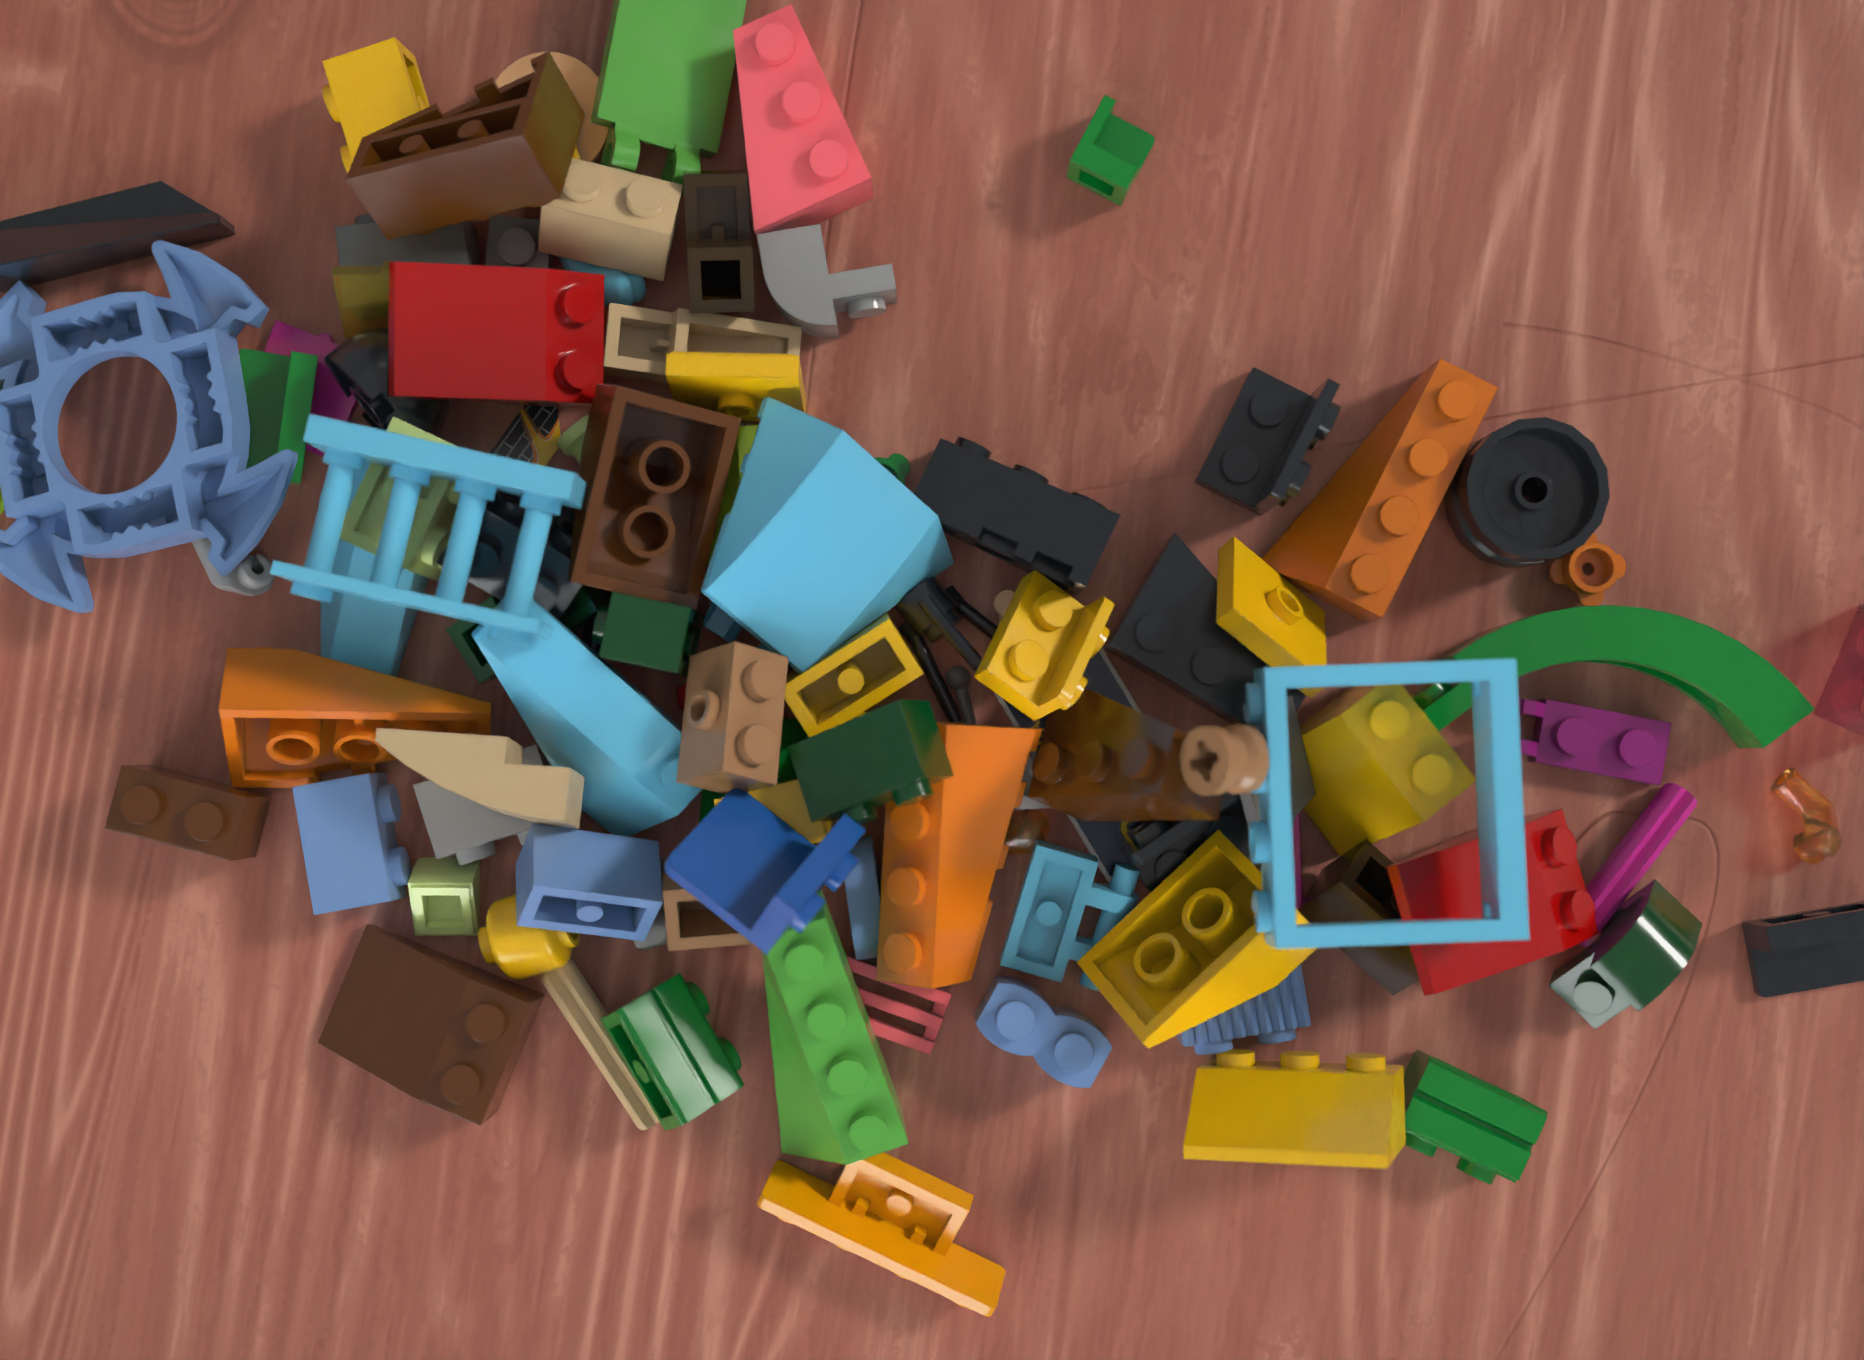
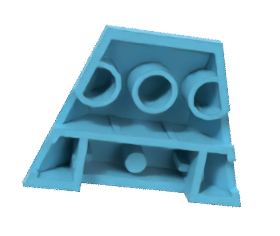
M767 396L762 400L757 418L761 420L750 454L744 455L739 471L743 474L731 512L725 514L701 592L773 653L789 657L788 665L797 673H802L897 605L919 584L932 576H937L952 565L954 561L938 515L844 430Z

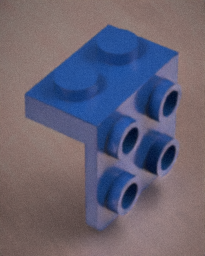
M734 788L723 797L670 854L665 862L664 869L671 879L764 953L768 954L789 927H792L801 934L826 902L818 895L824 885L835 892L852 872L860 860L852 855L850 851L866 830L844 814L816 847L748 792L740 788Z

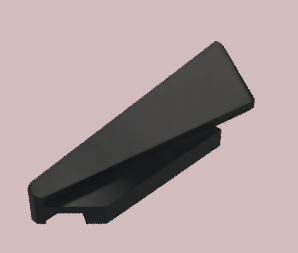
M162 181L0 221V292H8L19 280L26 282L29 286L152 256L151 246L153 242L158 240L188 247L236 235L234 225L221 215L202 206Z

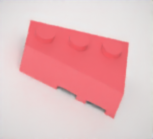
M792 4L734 29L733 37L756 238L757 234L816 225L873 199L872 177Z

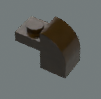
M683 171L690 313L755 312L748 171Z

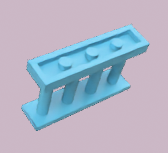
M309 414L303 441L324 452L323 462L328 464L329 467L304 567L275 560L272 563L270 574L293 582L290 594L331 603L333 593L336 591L490 626L489 639L522 647H528L531 636L551 640L554 627L541 620L528 618L552 516H560L562 506L582 510L588 484L581 477L569 471ZM366 462L390 467L388 477L394 479L369 582L331 573L356 472H364ZM431 477L456 482L454 492L460 494L435 596L397 588L421 487H429ZM496 491L521 496L519 506L526 509L501 611L462 603L487 501L493 502L495 500Z

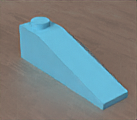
M504 598L493 610L501 611ZM532 599L528 618L541 620L553 626L551 640L531 636L528 647L512 645L489 639L490 626L479 624L471 635L548 762L554 767L572 768L585 777L581 810L613 835L630 836L676 817L702 790L701 788L676 782L682 725L606 660L599 657V654L534 599Z

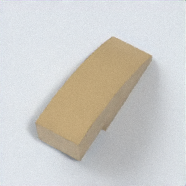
M609 303L604 308L603 375L667 382L665 376L666 353L670 352L796 354V356H800L802 327L714 313H690L689 309L677 308L674 312Z
M387 728L376 729L375 741L404 765L465 799L498 813L534 823L579 829L585 777L572 768L522 764L524 747L509 737Z

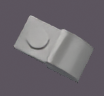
M820 224L757 234L763 274L771 299L781 316L792 326L802 327V332L822 338L840 337L836 318L837 312L848 311L850 318H866L884 313L886 311L885 304L897 303L892 263L829 274Z

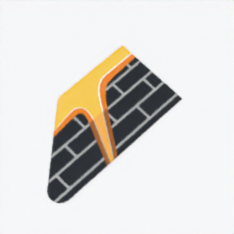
M524 405L489 454L502 455L510 459H521L529 463L546 466L559 448L556 444L561 436L558 407Z

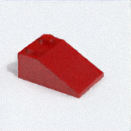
M389 262L388 396L565 408L592 406L596 384H603V274L548 268Z
M1562 809L1524 816L1529 940L1409 944L1424 996L1435 995L1563 952L1599 934L1595 922V905L1591 896L1586 891L1576 857V841L1572 832L1567 827ZM1478 829L1386 866L1402 920L1482 917Z

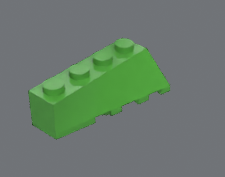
M821 889L818 895L825 900ZM825 902L801 934L792 927H789L768 954L762 951L782 1153L848 1165L909 1144L899 1098L829 908Z

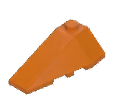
M270 647L227 648L219 702V715L232 787L292 788L317 783L322 773L349 768L354 776L376 773L377 763L398 760L375 741L377 728L491 736V703L296 649H274Z

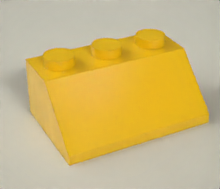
M1231 1049L1216 1053V1059H1210L1196 1069L1183 1143V1159L1387 1169L1406 1144L1404 1065H1386V1056L1378 1053L1346 1054L1345 1063H1321L1319 1053L1312 1051L1281 1052L1280 1061L1255 1060V1051L1247 1049Z

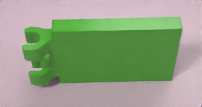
M614 0L590 121L608 127L601 165L635 172L640 155V142L666 149L668 151L661 180L683 185L682 195L684 196L683 171H700L701 162L699 155L711 158L718 154L736 60L733 30L741 27L743 24L747 0Z

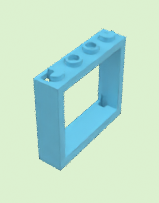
M1516 658L1264 667L1253 670L1254 683H1246V704H1243L1244 717L1247 725L1256 724V729L1265 739L1269 751V768L1267 777L1260 788L1250 793H1259L1260 821L1250 822L1249 848L1252 863H1262L1263 890L1253 891L1252 910L1255 911L1256 932H1264L1266 944L1275 949L1529 940ZM1471 682L1482 917L1296 924L1286 689Z

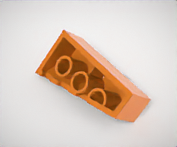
M1440 358L1422 372L1370 432V435L1342 464L1331 477V480L1311 503L1305 507L1285 533L1261 559L1296 588L1365 623L1383 618L1498 387Z
M936 721L954 776L932 784L934 795L920 802L902 807H896L894 800L886 803L876 981L928 989L971 981L993 901L989 899V894L996 870L1003 869L1009 849V844L1004 843L1013 809L1021 806L1027 782L1022 780L1029 753L1037 749L1042 729Z

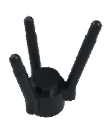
M932 576L909 592L896 605V610L905 619V622L898 629L912 645L949 722L963 723L960 712L923 637L926 635L931 643H935L945 636L976 672L983 658L956 628L962 620L956 612L990 639L993 638L998 626L966 602L953 585L945 589L937 578Z

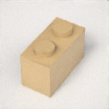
M572 157L561 198L541 206L538 251L663 282L676 232L683 185Z

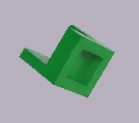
M1105 94L1070 159L1066 178L1121 206L1151 151L1155 138L1152 134L1113 115L1116 100Z

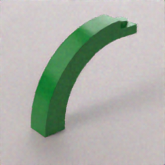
M1615 605L1583 606L1524 617L1496 626L1470 638L1437 659L1438 661L1516 658L1517 678L1529 672L1561 663H1598L1631 669L1654 677L1676 688L1695 701L1721 725L1739 748H1765L1815 710L1789 679L1770 662L1741 642L1710 626L1685 617L1640 607ZM1471 682L1430 683L1417 691L1412 698L1436 729L1440 731L1472 707Z

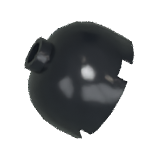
M381 327L363 330L342 342L334 351L324 357V361L339 387L348 398L352 395L365 411L362 416L372 428L386 431L393 417L434 436L443 427L450 412L451 400L388 396V328Z

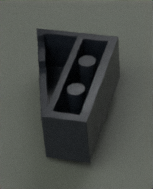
M957 437L955 443H951L941 438L914 494L938 515L944 533L1027 573L1037 570L1059 588L1077 597L1087 586L1120 518V514L1106 509L1105 506L1085 495L1076 492L1069 493L1048 484L1049 480L1027 467L1015 464L1012 469L989 458L992 453L988 449L969 439Z
M1176 533L1166 540L1103 648L1232 725H1247L1243 704H1246V683H1254L1253 670L1270 667L1216 623L1217 580ZM1297 688L1286 689V695L1293 697L1297 712L1306 695Z

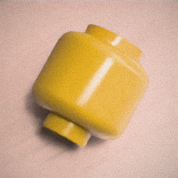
M516 894L500 898L491 904L487 912L486 926L479 929L478 940L482 955L489 965L497 963L506 976L521 980L565 966L571 958L572 948L580 943V933L517 926Z

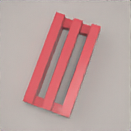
M845 954L853 973L876 981L877 965L864 960H856V957ZM878 981L934 1001L930 1013L858 987L864 1004L926 1026L923 1035L868 1016L876 1036L929 1055L931 1054L952 992L942 988L928 989Z

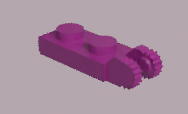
M1518 698L1519 717L1536 718L1532 741L1520 739L1521 756L1529 757L1528 762L1644 784L1661 785L1672 723L1548 699L1539 700L1538 702Z

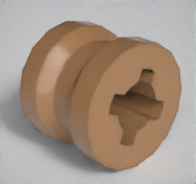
M1230 725L1224 729L1219 726H1198L1190 731L1183 741L1180 752V768L1186 784L1193 792L1201 796L1221 795L1226 791L1231 794L1252 793L1260 788L1267 777L1269 751L1263 736L1257 729L1249 725Z

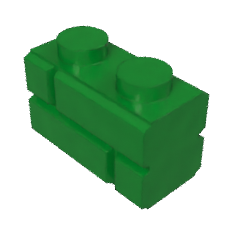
M681 973L662 981L601 1018L665 1131L690 1122L745 1085L737 1072L741 1069L742 1064L736 1049L726 1038H717L705 1017L710 1011L705 995L695 983L691 981L686 983Z
M1418 1049L1414 1052L1404 1073L1405 1145L1430 1157H1434L1438 1147L1460 1157L1456 1165L1457 1169L1490 1185L1493 1184L1496 1175L1514 1183L1520 1179L1531 1155V1147L1536 1144L1547 1120L1546 1110Z

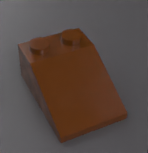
M596 384L582 444L579 477L588 484L582 510L575 509L567 581L691 607L696 610L742 418L618 385Z
M369 923L364 929L318 1043L415 1099L481 1126L498 1111L545 994Z

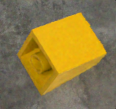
M1403 685L1351 686L1300 726L1316 793L1303 810L1339 856L1365 839L1373 844L1425 822L1476 782L1473 774Z

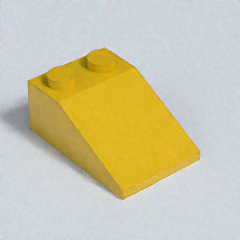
M1218 829L1076 963L1146 1047L1151 1048L1276 987L1317 948L1275 949L1265 943L1264 932H1256L1255 911L1252 910L1253 891L1263 890L1262 873ZM1296 909V924H1310Z

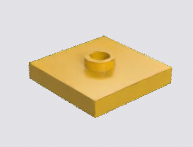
M666 353L665 376L674 401L742 418L741 421L760 422L761 419L757 418L763 398L767 396L806 413V396L800 358L796 354Z
M1233 536L1218 549L1216 623L1270 667L1327 665L1325 611ZM1325 687L1297 689L1304 695L1312 698Z

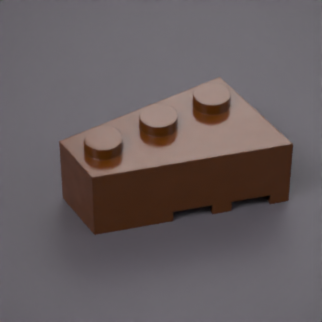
M549 51L530 60L534 72L500 88L493 77L474 86V91L478 98L444 114L436 103L362 137L346 181L387 240L411 234L426 235L440 227L469 220L483 221L497 213L526 206L533 208L541 207L555 199L561 198L585 114Z
M1085 688L1081 696L1070 708L1066 710L1059 708L1047 715L1040 748L1033 762V776L1027 798L1084 822L1218 820L1224 793L1221 795L1201 796L1193 792L1184 781L1180 768V752L1183 741L1188 733Z

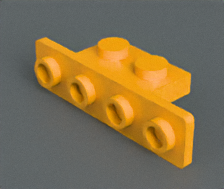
M884 1152L845 1165L835 1186L781 1160L775 1162L757 1201L759 1208L777 1216L784 1222L794 1224L834 1243L842 1250L853 1252L878 1264L903 1279L911 1280L952 1300L959 1306L969 1308L986 1317H990L997 1307L1006 1273L1005 1269L978 1254L952 1243L970 1210L974 1195Z

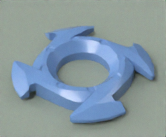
M163 240L153 242L151 247L171 298L154 296L146 291L116 292L44 313L47 302L26 282L19 280L0 299V487L5 514L7 517L16 519L7 530L0 529V573L35 598L76 613L84 614L92 612L94 609V601L82 556L94 559L126 558L208 538L212 544L207 558L219 574L226 577L259 544L283 505L298 461V453L286 449L246 469L249 458L250 421L237 335L246 325L260 329L269 308L244 280L201 252ZM117 357L144 358L163 374L173 392L177 409V426L173 444L162 465L140 485L120 493L96 494L81 485L64 463L58 442V422L61 408L73 385L92 367Z

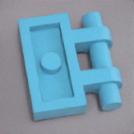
M1036 839L1002 948L1000 965L1062 983L1068 960L1078 961L1136 907L1139 895L1134 890L1141 870L1135 866L1117 862L1110 884L1093 882L1099 864L1097 856ZM1086 905L1102 909L1094 936L1088 938L1077 935ZM1082 971L1079 983L1088 989L1099 991L1085 972Z

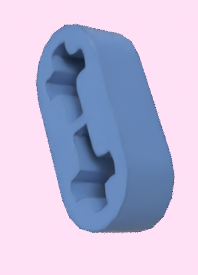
M872 835L861 837L850 851L860 861L844 880L856 960L877 958L881 890Z

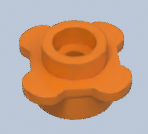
M1593 533L1584 545L1566 553L1562 559L1554 560L1549 566V577L1553 583L1557 585L1564 584L1577 595V601L1580 605L1597 606L1604 600V591L1610 588L1617 579L1623 577L1626 571V563L1621 555L1616 554L1609 546L1598 542L1597 536ZM1585 563L1590 564L1593 568L1590 575H1585L1582 571V566Z

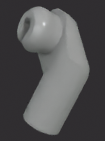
M208 538L192 541L211 583L216 588L250 597L263 594L273 585L275 576L270 574L272 563L265 556L255 554V556L247 555L224 577L219 574L207 558L212 542Z

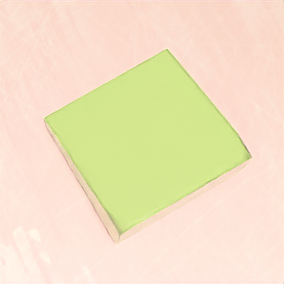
M422 857L417 859L408 881L415 936H478L481 901V870L479 860L460 866L457 857L436 859V857Z

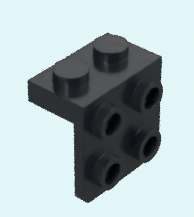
M496 491L495 500L493 502L487 501L468 582L502 601L505 597L526 509L519 506L521 496ZM562 506L560 516H552L533 599L557 620L560 619L582 586V584L567 581L575 508ZM448 543L437 561V564L443 566Z

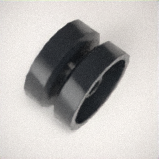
M1547 417L1517 419L1468 447L1445 493L1446 518L1459 543L1479 560L1504 568L1540 564L1544 561L1558 558L1584 545L1600 526L1610 498L1607 467L1595 444L1574 426ZM1523 495H1524V496H1529L1530 502L1527 501V500L1523 497Z

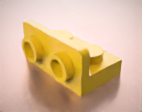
M1037 570L1032 571L1021 579L974 678L1033 721L1059 708L1062 710L1070 708L1085 689L1087 680L1082 675L1090 658L1098 653L1108 638L1109 628L1105 625L1115 604L1105 596H1102L1089 605L1083 606Z

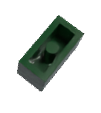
M612 592L610 605L601 604L597 611L593 628V643L601 644L599 653L601 658L621 664L687 677L689 657L698 653L705 616L691 607Z
M899 699L788 746L811 822L839 821L846 814L861 825L878 817L875 807L894 800L896 807L920 802L934 795L932 784L954 776L930 702L925 700Z

